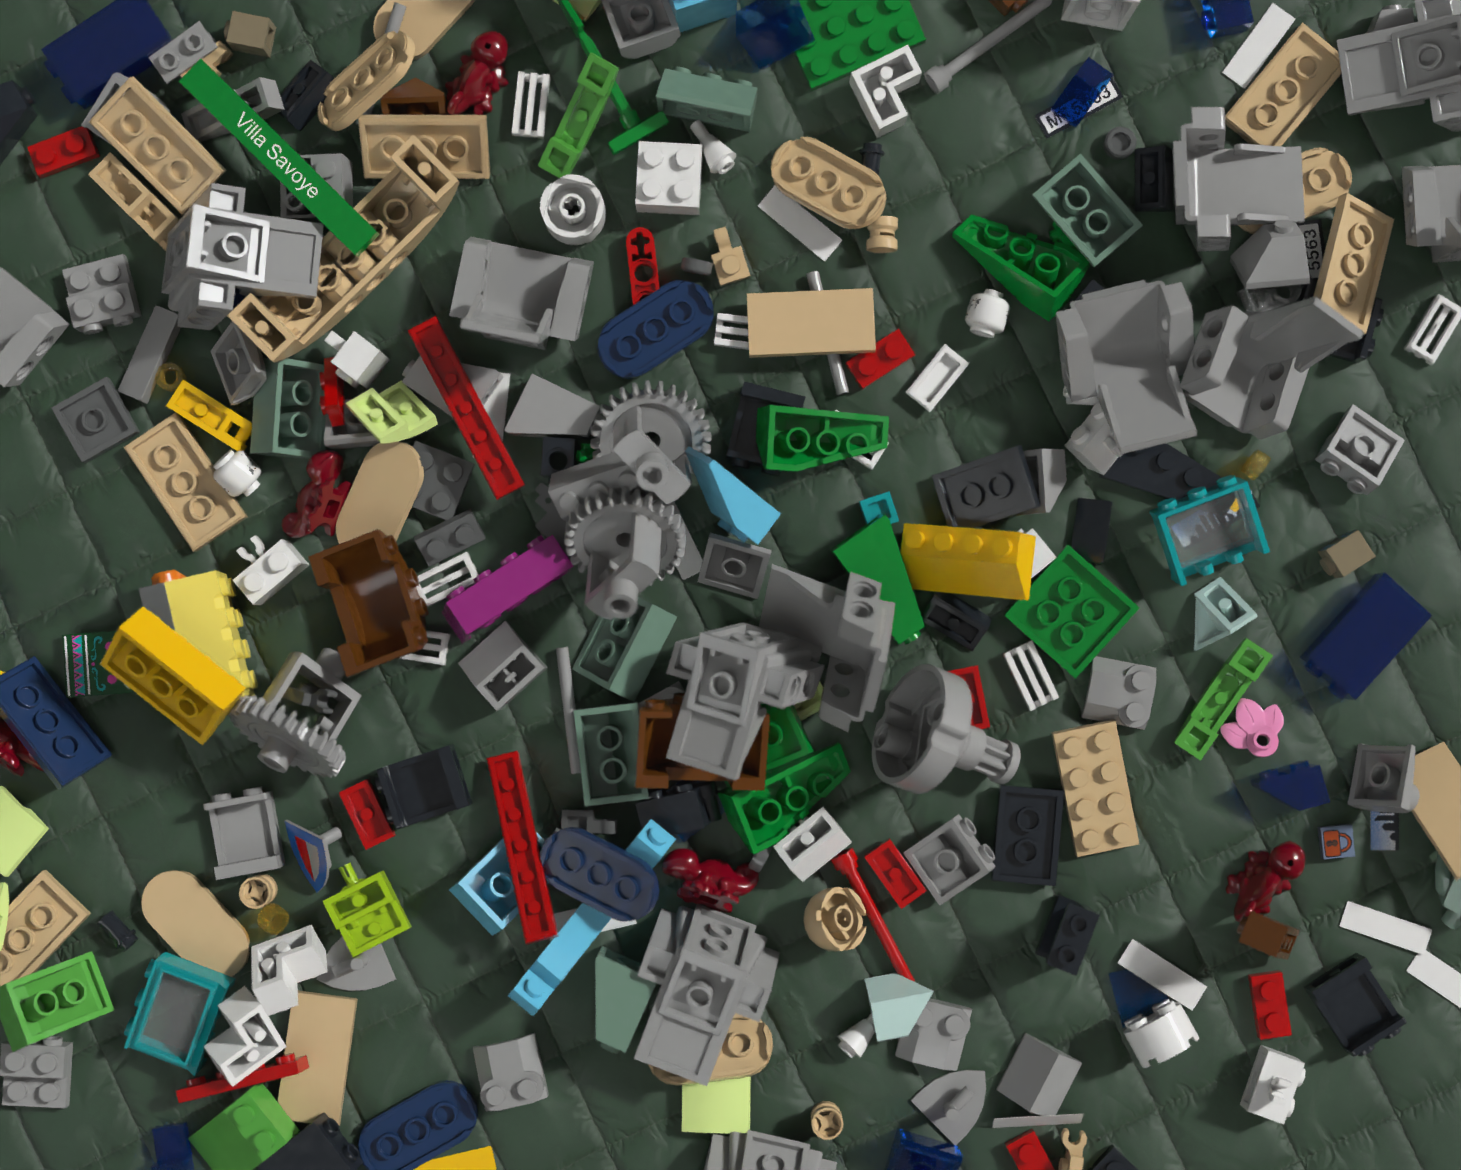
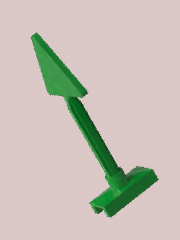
M557 0L576 38H579L587 58L591 52L602 58L593 40L584 32V25L568 0ZM615 81L609 97L621 116L619 120L625 130L616 135L607 144L613 156L669 123L663 111L641 120L636 110L631 109Z

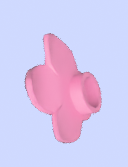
M1241 698L1236 707L1235 718L1237 722L1223 724L1220 727V732L1232 747L1248 749L1257 757H1269L1275 753L1279 745L1277 734L1284 724L1283 714L1276 704L1270 705L1263 710L1256 702ZM1265 736L1269 744L1261 746L1257 743V738Z

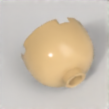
M840 886L827 888L819 891L808 902L804 912L805 930L809 938L822 949L834 952L854 949L862 942L866 933L867 926L862 927V916H866V910L861 898L852 889L841 888Z

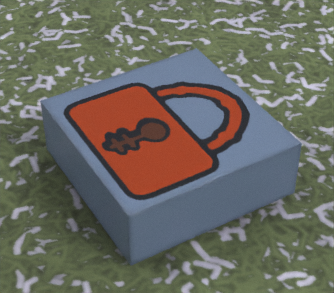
M1351 824L1317 827L1321 859L1355 856Z

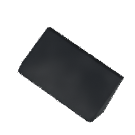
M310 60L280 95L285 110L278 114L297 130H303L318 112L320 101L324 104L327 97L324 95L325 89L334 78L326 70Z
M1166 145L1135 149V211H1172V149Z
M1086 498L1077 499L1070 547L1088 563L1098 565L1104 563L1112 501Z
M934 592L921 614L923 622L971 651L978 645L992 620L991 617L953 594Z

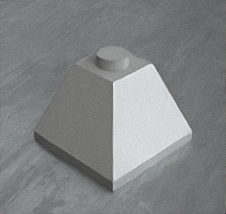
M1278 220L1274 224H1264L1230 256V263L1245 289L1310 284L1304 234L1296 222Z
M1034 449L1023 451L1040 507L1013 516L1049 513L1067 481L1065 450Z

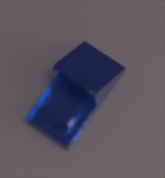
M1088 57L1057 99L1051 111L1076 128L1114 75Z
M187 1122L153 1128L157 1162L151 1166V1170H194L191 1145L188 1140Z

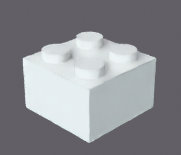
M639 141L635 199L637 212L699 215L703 156L702 144Z

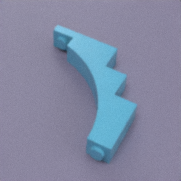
M650 819L625 851L641 858L653 869L676 839ZM581 903L558 931L559 937H555L549 942L508 996L530 1015L534 1016L611 920V917Z

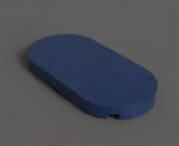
M676 280L667 283L610 320L601 331L598 340V354L602 364L609 372L618 377L626 379L638 378L701 339L711 327L714 311L709 294L696 283Z
M576 827L559 830L545 841L540 854L541 863L548 882L559 891L615 920L623 922L637 920L646 916L656 905L659 896L658 879L651 866L641 858L586 830Z
M439 1081L376 1115L364 1126L359 1138L358 1151L363 1165L367 1170H413L461 1143L470 1135L478 1118V1107L473 1094L460 1083Z

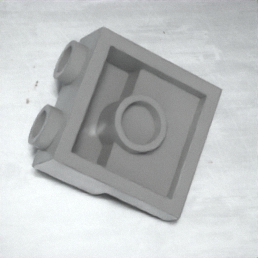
M124 254L62 270L69 295L66 301L74 329L83 332L85 335L95 334L103 331V326L114 324L116 327L126 326L133 323V318L142 316L127 256Z
M1353 404L1346 410L1335 431L1327 437L1315 460L1321 464V470L1325 474L1330 476L1338 475L1347 482V488L1351 492L1356 494L1364 493L1367 496L1380 486L1405 440Z
M959 814L903 852L939 905H942L996 867L992 862L995 860V855L991 848L986 844L980 845L974 836L977 833L974 824L967 817L962 819Z
M51 1036L12 1052L8 1040L2 1043L0 1058V1076H4L2 1105L67 1108L70 1104L73 1042H63V1037Z

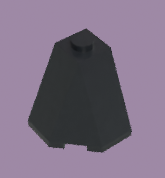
M13 80L0 84V166L38 116L32 106L36 101L26 86L20 87Z

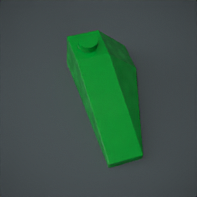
M972 214L952 234V237L1020 303L1048 322L1056 315V312H1059L1068 303L1091 265L1081 253L1064 243L1055 241L1054 245L1037 240V235L1027 232V235L1024 236L1009 231L1007 225Z
M777 405L760 407L757 411L756 442L763 467L766 470L797 472L885 449L888 445L889 416Z
M835 743L766 771L765 791L732 790L731 786L719 791L718 795L728 821L751 854L755 855L785 838L789 834L788 831L799 820H803L810 813L809 810L821 798H825L851 771L840 743Z

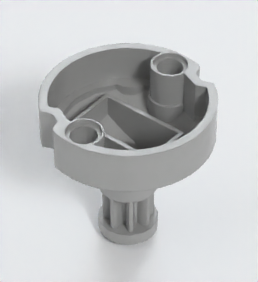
M930 664L914 667L892 689L885 702L883 717L876 724L872 743V762L879 779L913 794L926 793L935 788L953 767L965 771L973 769L987 775L988 779L992 782L1005 784L1015 775L1019 767L1021 754L1020 748L1016 743L1007 739L999 741L987 736L982 729L971 725L972 698L965 680L960 676Z

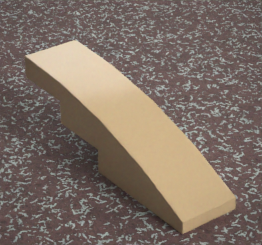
M110 152L88 175L166 251L168 233L179 219Z

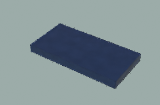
M35 656L0 675V716L58 790L112 756L111 752L70 700L66 698V695Z

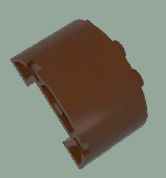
M376 529L308 556L317 586L330 589L347 643L338 646L337 649L346 677L354 676L424 648L425 643L428 642L425 616L429 615L428 607L424 599L420 598L416 586H419L418 576L413 568L408 569L398 551L397 542L392 535L387 536L381 530Z
M674 693L671 699L645 700V704L640 707L636 788H668L669 780L728 781L732 790L765 791L770 719L768 712H766L743 762L739 779L733 780L666 758L685 693Z

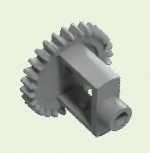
M645 380L644 390H640L636 382L632 383V393L627 392L621 387V399L611 394L609 396L611 406L601 404L600 411L603 415H595L594 423L597 426L591 427V435L596 438L591 439L590 443L592 449H597L593 451V459L615 452L636 473V480L639 486L647 491H653L667 505L680 498L693 483L690 473L694 474V471L685 453L688 446L702 454L711 453L710 444L705 443L712 440L711 432L706 431L710 428L709 420H702L705 416L703 408L695 410L697 407V400L695 398L686 402L688 397L686 390H683L676 396V385L674 384L667 391H663V381H659L656 388L652 389L649 380ZM655 432L658 436L650 439L645 433ZM651 467L653 473H649L645 469Z
M623 487L621 495H617L613 488H609L608 497L600 491L596 492V500L589 496L585 497V504H576L575 512H570L569 521H566L564 544L566 545L567 555L571 556V563L573 565L578 564L579 572L583 573L588 569L585 597L586 607L595 614L610 620L613 617L627 618L632 616L637 610L638 595L649 585L652 586L656 578L663 581L665 571L671 575L674 572V566L678 567L680 565L681 558L685 555L687 533H685V523H681V515L674 514V506L664 507V502L661 499L653 502L652 492H649L643 498L640 495V489H636L633 495H629L627 488Z
M323 648L316 661H313L302 652H291L264 696L258 700L254 695L251 697L248 695L241 697L232 708L229 717H231L230 721L234 723V727L240 729V733L249 736L248 740L258 743L257 746L262 748L257 757L268 767L285 773L290 765L292 767L298 766L302 771L306 772L308 770L315 776L319 774L324 778L325 776L332 778V776L336 777L346 760L345 751L342 750V746L336 745V738L362 695L341 681L345 671L339 652ZM297 672L320 689L334 690L338 694L337 698L333 697L338 701L333 714L329 718L321 715L312 729L307 727L308 718L303 719L302 722H298L295 719L296 711L287 716L284 713L285 705L281 706L278 711L275 710Z

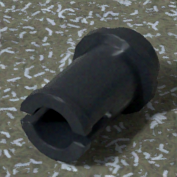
M864 143L863 149H860L859 152L862 154L861 164L873 170L879 176L881 157L885 153L882 151V145Z
M113 910L97 923L116 943L115 948H120L123 952L128 950L138 940V937L135 935L136 931L134 929L130 930L115 915Z

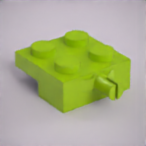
M351 862L338 868L347 886L339 893L324 900L323 903L336 930H340L352 957L412 927L384 870L369 878L358 879L351 866Z

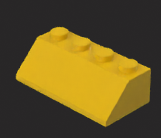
M904 523L900 553L913 590L1029 601L1036 536L1013 531Z
M144 606L118 628L100 663L101 666L201 745L219 727L246 689L235 677L229 675L215 664L211 658L200 652L183 636L176 633Z

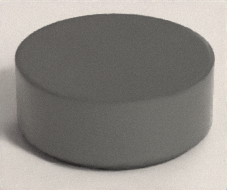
M1119 126L1111 129L1103 142L1106 154L1115 160H1123L1129 157L1136 147L1135 134L1127 127Z
M682 257L680 269L685 272L709 276L712 272L713 263Z
M773 846L753 855L748 865L749 868L759 873Z

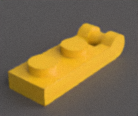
M182 380L166 406L236 451H245L247 448L245 443L251 436L252 422L189 382ZM233 423L241 427L235 437L227 433Z

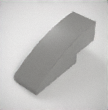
M259 77L234 90L263 120L285 110L275 80ZM201 103L181 113L186 130L198 142L231 133Z

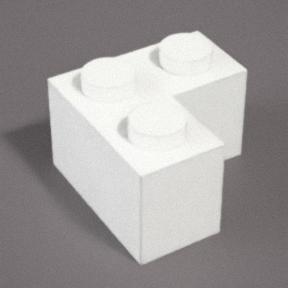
M908 45L851 72L849 84L876 138L906 123L908 114L898 93L918 84L922 75V71Z
M312 925L251 946L252 991L268 1016L286 1011L298 1005L297 983L327 973L326 950Z
M245 986L217 1005L230 1028L204 1046L217 1069L232 1087L287 1047L260 1002Z

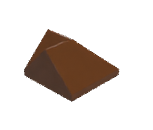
M416 77L389 90L380 98L383 115H447L444 92Z

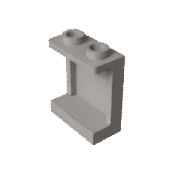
M262 786L243 790L244 796L232 798L231 792L211 796L212 802L203 804L204 811H209L218 866L214 867L216 880L278 869L286 865L273 791L263 792Z

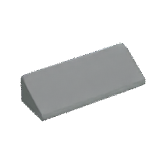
M155 305L119 386V392L148 404L181 327H177V313Z

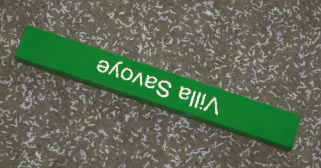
M200 58L180 79L179 82L355 256L359 257L380 235L205 61Z

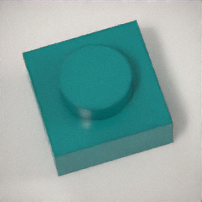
M890 491L858 501L866 524L880 514H886L891 524L899 521Z

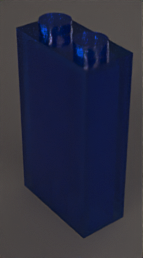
M115 0L41 50L47 58L44 61V65L54 78L59 76L64 83L61 90L71 104L77 102L84 109H87L95 104L113 73L118 72L128 78L136 77L153 65L148 57L171 42L173 38L147 0Z
M1377 573L1305 650L1300 658L1306 662L1304 667L1310 674L1318 679L1322 677L1330 684L1327 688L1333 695L1340 700L1344 698L1356 700L1432 615L1386 573Z

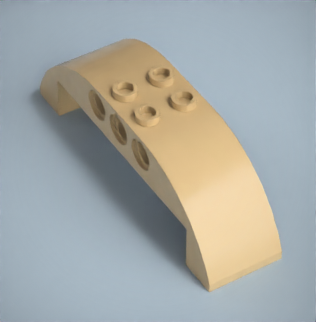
M414 135L390 157L396 167L354 207L380 234L359 257L355 256L329 231L322 238L316 298L262 296L258 299L250 293L227 315L272 362L284 360L303 350L346 317L419 245L449 206L457 191L459 180Z

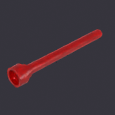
M853 847L841 851L831 859L836 871L840 870L842 875H846L854 892L861 898L866 915L897 974L915 982L856 869L858 867L856 862L858 857Z

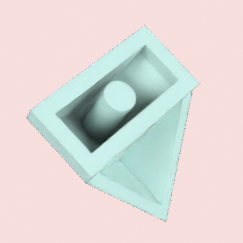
M1221 577L1194 593L1196 597L1194 652L1232 634L1257 617L1256 612Z
M897 973L865 978L877 1042L908 1037L934 991Z

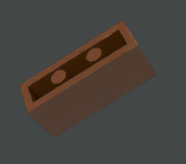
M1253 911L1250 912L1249 917L1246 915L1242 917L1237 929V933L1241 935L1239 942L1275 958L1288 960L1300 932L1296 928Z

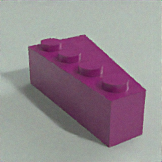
M553 534L546 539L542 535L535 538L526 545L529 550L519 556L516 552L510 554L500 562L502 567L492 573L490 569H487L473 579L476 583L466 590L461 586L446 596L449 601L445 603L442 614L462 644L472 638L470 635L478 628H487L502 616L501 613L514 610L528 599L527 596L531 594L536 595L571 571L573 564Z

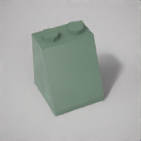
M601 946L595 960L596 1040L600 1041V1046L609 1052L617 1054L620 1050L626 1053L656 983L637 976L641 966L640 962Z

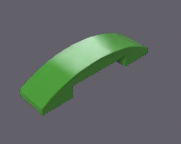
M592 52L589 54L577 80L579 84L554 137L550 138L538 164L540 168L558 178L570 175L604 110L619 67Z
M1245 637L1206 687L1186 718L1174 743L1201 761L1219 734L1217 732L1251 682H1255L1273 655Z

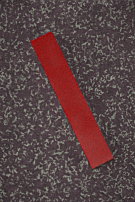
M434 316L408 330L412 341L496 500L526 486L438 318Z
M513 751L487 758L525 943L531 944L559 937L545 871L540 859L541 853L519 752Z

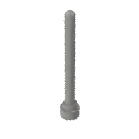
M1035 0L947 65L941 64L938 67L934 65L924 73V78L929 87L936 94L942 92L949 86V82L954 74L1050 6L1052 0Z

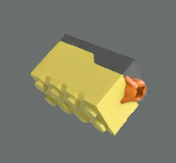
M168 570L153 574L151 577L152 585L138 588L142 606L158 616L161 621L183 636L190 644L211 658L215 664L246 687L241 697L246 695L250 697L255 696L254 689L258 688V683L254 670L249 671L245 659L250 658L251 654L247 640H242L239 635L238 628L243 627V619L240 609H234L231 597L236 596V589L232 578H227V574L216 570L189 577L177 570Z

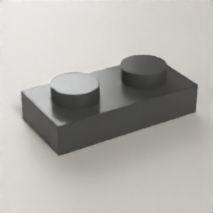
M471 508L414 536V540L429 567L486 539Z

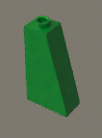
M880 514L830 549V551L848 576L851 571L881 583L879 599L895 603L891 638L897 644L904 642L907 645L921 635L919 630L925 627L890 520L886 514Z

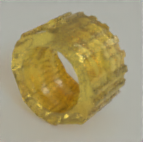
M166 363L159 366L155 380L160 388L169 392H175L182 380L187 381V376L182 367L173 363ZM171 370L175 371L177 375L176 381L173 384H167L165 373Z
M1257 449L1244 463L1241 471L1251 480H1255L1267 467L1271 458Z
M275 903L265 905L260 910L257 918L258 926L272 935L282 932L289 922L288 912Z

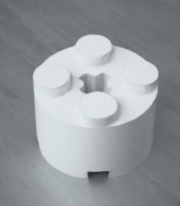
M573 174L562 176L560 179L550 183L542 194L540 211L549 233L558 241L569 245H581L592 242L601 232L606 219L605 204L600 191L588 178ZM574 205H577L580 212L569 215L567 209L571 210Z
M1165 999L1152 1007L1154 1011L1152 1014L1146 1017L1138 1014L1124 1022L1127 1029L1123 1033L1143 1068L1151 1067L1148 1060L1156 1058L1158 1063H1161L1183 1052L1191 1046L1188 1041L1189 1039L1196 1042L1199 1040V1036L1180 1002L1174 1003V1001Z

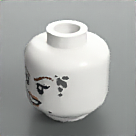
M985 289L984 293H978L971 297L965 317L967 325L970 326V332L979 336L994 338L995 334L1004 331L1010 312V305L1002 299L1003 293L992 289Z
M229 450L213 465L215 469L213 474L214 480L230 496L236 497L243 493L247 497L260 485L257 479L261 474V469L244 451H236L234 453L232 450Z

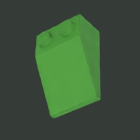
M92 951L0 986V1020L12 1052L114 1011Z
M259 1083L251 1087L191 1135L188 1140L212 1170H253L288 1143L300 1130L264 1084Z

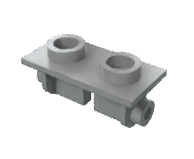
M198 21L148 58L168 84L195 65L200 58L203 59L216 50L218 46L212 35Z

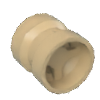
M879 216L876 221L867 226V229L870 231V237L866 240V250L873 253H892L898 251V241L895 238V231L898 229V218Z
M258 874L250 877L240 887V900L248 908H261L275 899L278 891L277 883L273 877L267 874Z
M830 1101L817 1103L811 1111L812 1129L819 1138L824 1140L834 1139L843 1129L842 1113L839 1107Z

